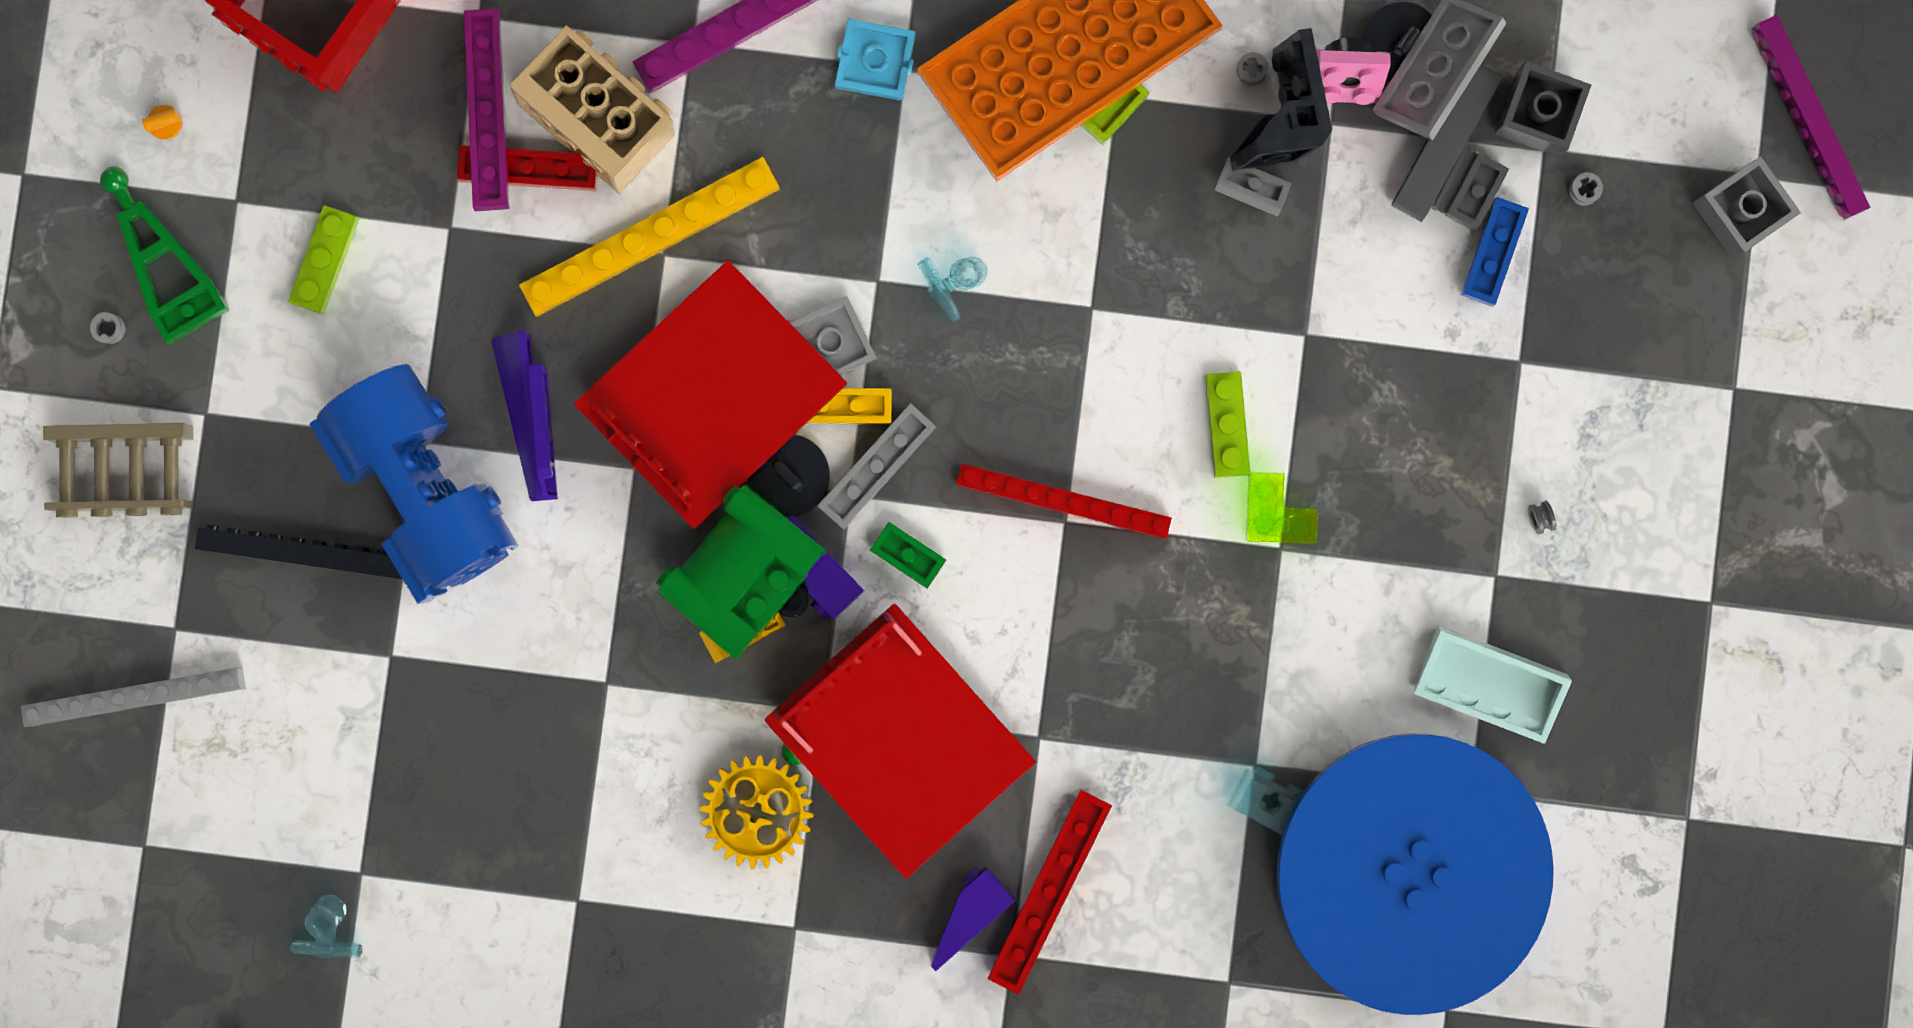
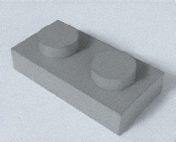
M1228 157L1215 191L1278 217L1292 183L1256 168L1232 171L1230 157Z

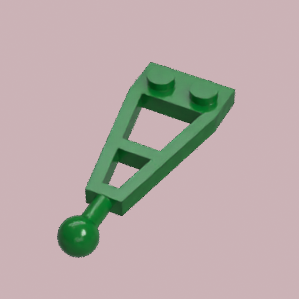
M108 167L100 175V184L106 192L115 195L123 209L121 213L117 214V218L148 313L165 343L171 345L230 309L214 281L147 205L141 201L138 203L134 202L127 189L129 179L126 172L119 167ZM140 218H143L161 238L160 241L143 251L133 222ZM172 251L200 284L161 306L147 265Z

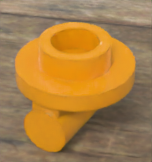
M160 105L152 109L147 118L142 119V124L145 131L150 132L156 138L169 140L180 133L183 121L176 108Z

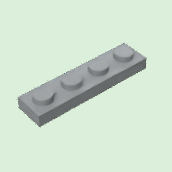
M910 403L822 500L818 507L844 530L936 429V426Z

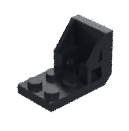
M1312 28L1298 30L1272 49V67L1277 72L1280 84L1278 96L1281 108L1276 114H1269L1263 117L1230 157L1232 171L1297 162L1323 146L1332 132Z

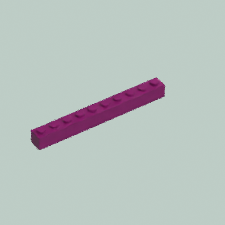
M1778 15L1757 23L1751 28L1752 37L1762 50V58L1765 62H1768L1771 68V76L1780 87L1781 97L1787 101L1790 108V116L1796 120L1799 126V134L1808 145L1809 155L1816 161L1818 174L1824 178L1827 184V192L1836 203L1837 213L1846 220L1871 208Z

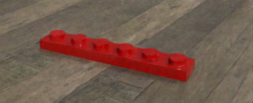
M1080 789L987 977L988 980L1018 995L1020 994L1112 807L1111 804Z

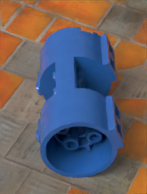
M402 364L378 372L345 390L325 405L318 413L317 418L309 424L344 483H359L363 479L375 474L379 477L405 521L390 535L388 540L381 544L416 603L421 604L430 602L436 597L448 592L446 589L448 586L453 588L459 584L463 585L486 572L509 556L506 549L510 548L512 551L518 548L519 545L501 516L503 514L499 508L501 501L492 487H487L485 484H474L458 491L450 479L445 480L439 470V467H441L439 458L431 449L427 450L426 446L437 439L445 431L447 425H449L444 417L447 414L446 409L436 396L432 397V395L427 394L409 364Z

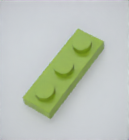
M325 205L323 206L288 300L289 303L324 315L359 221L358 217Z
M1241 371L1207 374L1205 378L1214 477L1248 476L1251 473Z

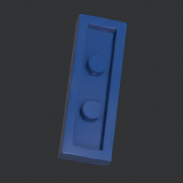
M1499 197L1493 200L1460 294L1461 296L1491 307L1496 305L1529 208Z

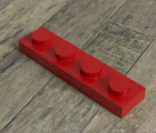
M459 145L457 180L459 182L471 183L470 146ZM507 148L508 184L511 186L596 191L597 171L584 163L586 161L581 157V153Z

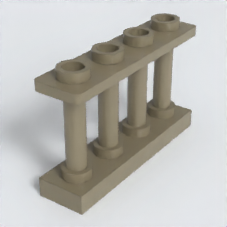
M185 423L43 426V440L55 442L56 448H59V502L44 503V510L56 511V517H78V511H91V517H112L113 510H125V516H147V509H160V515H182V509L193 508V501L178 500V446H182V440H193L192 425ZM160 440V446H164V500H144L143 447H147V441ZM112 441H125V446L129 447V501H109V448L112 447ZM78 442H90V447L94 448V501L74 502V448H78Z

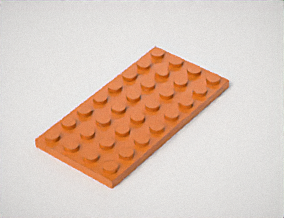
M1018 0L918 67L917 73L997 182L1219 32L1223 25L1204 0Z

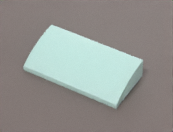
M1438 625L1420 670L1414 694L1545 744L1572 680L1566 673Z

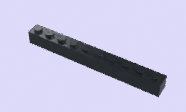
M207 524L206 528H198L195 549L402 579L385 550L378 549L376 554L370 553L369 548L356 546V550L347 549L348 545L335 543L334 547H328L324 541L313 540V544L304 543L305 539L292 537L291 541L283 540V535L270 534V538L262 537V532L249 531L248 535L240 534L241 529L228 527L227 532L219 531V526Z

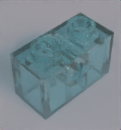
M1256 766L1254 772L1245 768L1226 805L1283 835L1289 816L1304 791L1290 783H1287L1285 788L1273 783L1275 775ZM1275 792L1274 799L1278 801L1276 808L1269 806L1265 810L1266 803L1261 800L1264 794L1271 796Z

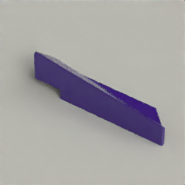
M517 331L495 337L491 341L529 499L534 502L558 499L547 367L543 364H533L531 335L528 332Z

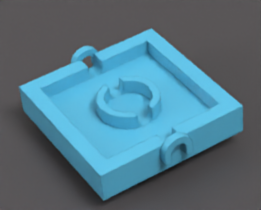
M848 19L843 46L839 45L837 60H840L835 88L903 101L908 73H912L914 59H911L916 31Z

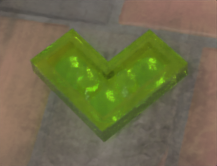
M1248 472L1247 542L1317 544L1318 509L1283 507L1285 473Z

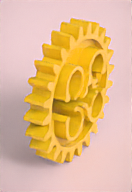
M763 755L758 756L756 764H752L749 756H744L743 767H740L733 760L730 762L732 772L729 773L725 769L720 768L718 772L722 780H709L710 785L715 789L714 792H703L702 794L703 797L710 800V805L700 807V811L709 813V818L704 819L700 824L711 826L712 828L705 835V838L716 837L718 841L714 845L713 850L716 851L724 847L726 849L723 858L725 861L733 854L736 855V866L738 867L741 866L745 859H749L751 869H755L758 860H762L764 867L769 868L771 857H774L781 864L784 862L783 851L791 856L795 854L792 846L793 842L800 845L805 843L804 839L799 835L800 831H811V827L803 823L804 819L814 817V813L805 811L804 806L811 804L813 799L802 797V793L809 787L808 785L799 787L796 785L801 776L800 773L791 777L787 775L790 764H786L781 769L776 768L777 758L775 757L770 761L769 765H765ZM741 780L751 781L755 786V794L751 799L742 798L740 804L754 807L757 803L762 804L761 810L772 815H776L778 810L774 809L770 804L771 794L776 791L785 793L789 802L787 808L782 811V814L786 816L796 812L799 813L798 816L789 822V830L792 836L788 835L783 826H779L776 828V841L770 844L764 843L759 838V829L762 825H772L774 820L761 816L757 821H754L752 819L753 813L740 808L736 811V814L743 818L744 827L740 832L730 831L726 827L725 822L732 810L726 808L715 811V808L721 806V803L725 801L722 788L724 787L732 798L738 795L737 785Z

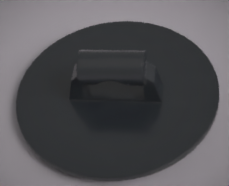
M1410 2L1388 4L1379 9L1370 18L1365 27L1363 39L1374 46L1375 52L1390 53L1391 65L1386 81L1390 82L1432 16L1430 12L1417 4Z
M795 434L747 479V482L753 491L775 506L785 517H790L791 515L798 516L812 510L825 496L830 480L829 465L824 453L814 442Z

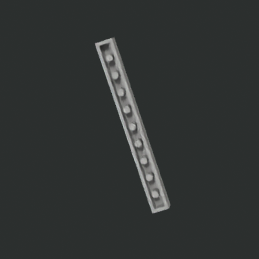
M243 667L22 705L21 713L24 727H34L246 689Z

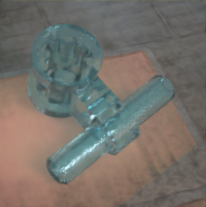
M973 256L957 260L950 269V276L943 280L930 258L926 257L918 262V266L930 286L927 290L934 301L938 300L949 322H954L961 318V313L949 293L957 288L969 290L980 286L986 280L988 273L986 264L980 258ZM973 267L975 273L971 275V278L965 279L963 273L966 272V268Z
M325 895L318 899L314 908L305 919V927L309 934L316 937V941L293 940L290 946L293 954L317 955L318 959L333 960L335 956L361 957L363 951L361 944L336 942V929L346 915V906L339 897Z

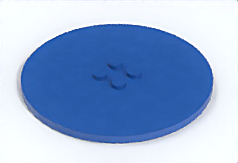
M1409 733L1375 739L1357 746L1329 764L1313 779L1294 806L1285 825L1277 859V890L1282 916L1289 935L1307 964L1330 986L1351 1000L1369 1008L1401 1015H1426L1456 1009L1479 999L1503 983L1519 967L1537 941L1547 917L1553 890L1554 865L1549 834L1543 817L1525 786L1507 767L1486 752L1465 742L1432 734Z

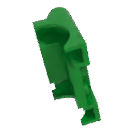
M747 485L741 488L734 486L723 499V502L726 504L724 509L726 513L682 567H677L674 570L668 567L656 581V584L660 586L657 594L735 660H739L742 657L741 653L754 638H757L806 579L813 565L822 555L828 552L788 520L775 506L768 503Z

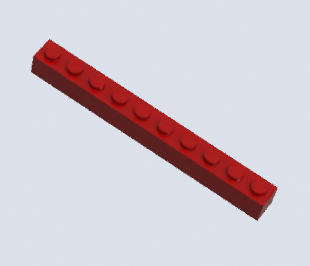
M961 464L956 486L1164 540L1167 539L1172 517L966 464Z

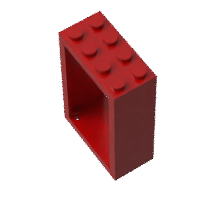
M205 0V2L214 9L211 15L226 28L237 35L241 34L253 46L265 54L269 53L292 72L296 73L297 71L306 78V81L322 92L328 87L335 93H338L401 0H357L316 58L241 9L240 7L245 0Z

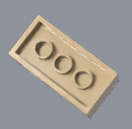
M566 25L509 87L518 106L571 153H581V157L586 161L584 163L596 170L597 176L620 195L675 136L672 125L673 120L669 116L671 111L659 99L656 98L654 101L649 99L643 93L645 91L644 86L631 75L628 78L623 76L617 70L620 66L610 55L605 52L602 55L597 53L591 47L594 43L584 32L579 29L574 32Z

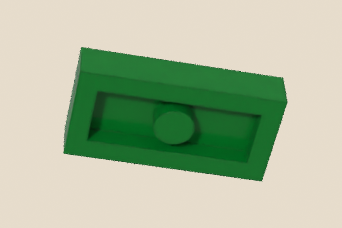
M890 522L887 523L870 549L872 553L926 589L929 588L947 561Z

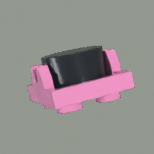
M1355 37L1335 40L1328 44L1324 50L1316 49L1327 104L1351 102L1368 105L1378 102L1391 65L1390 53L1375 52V48L1370 42Z

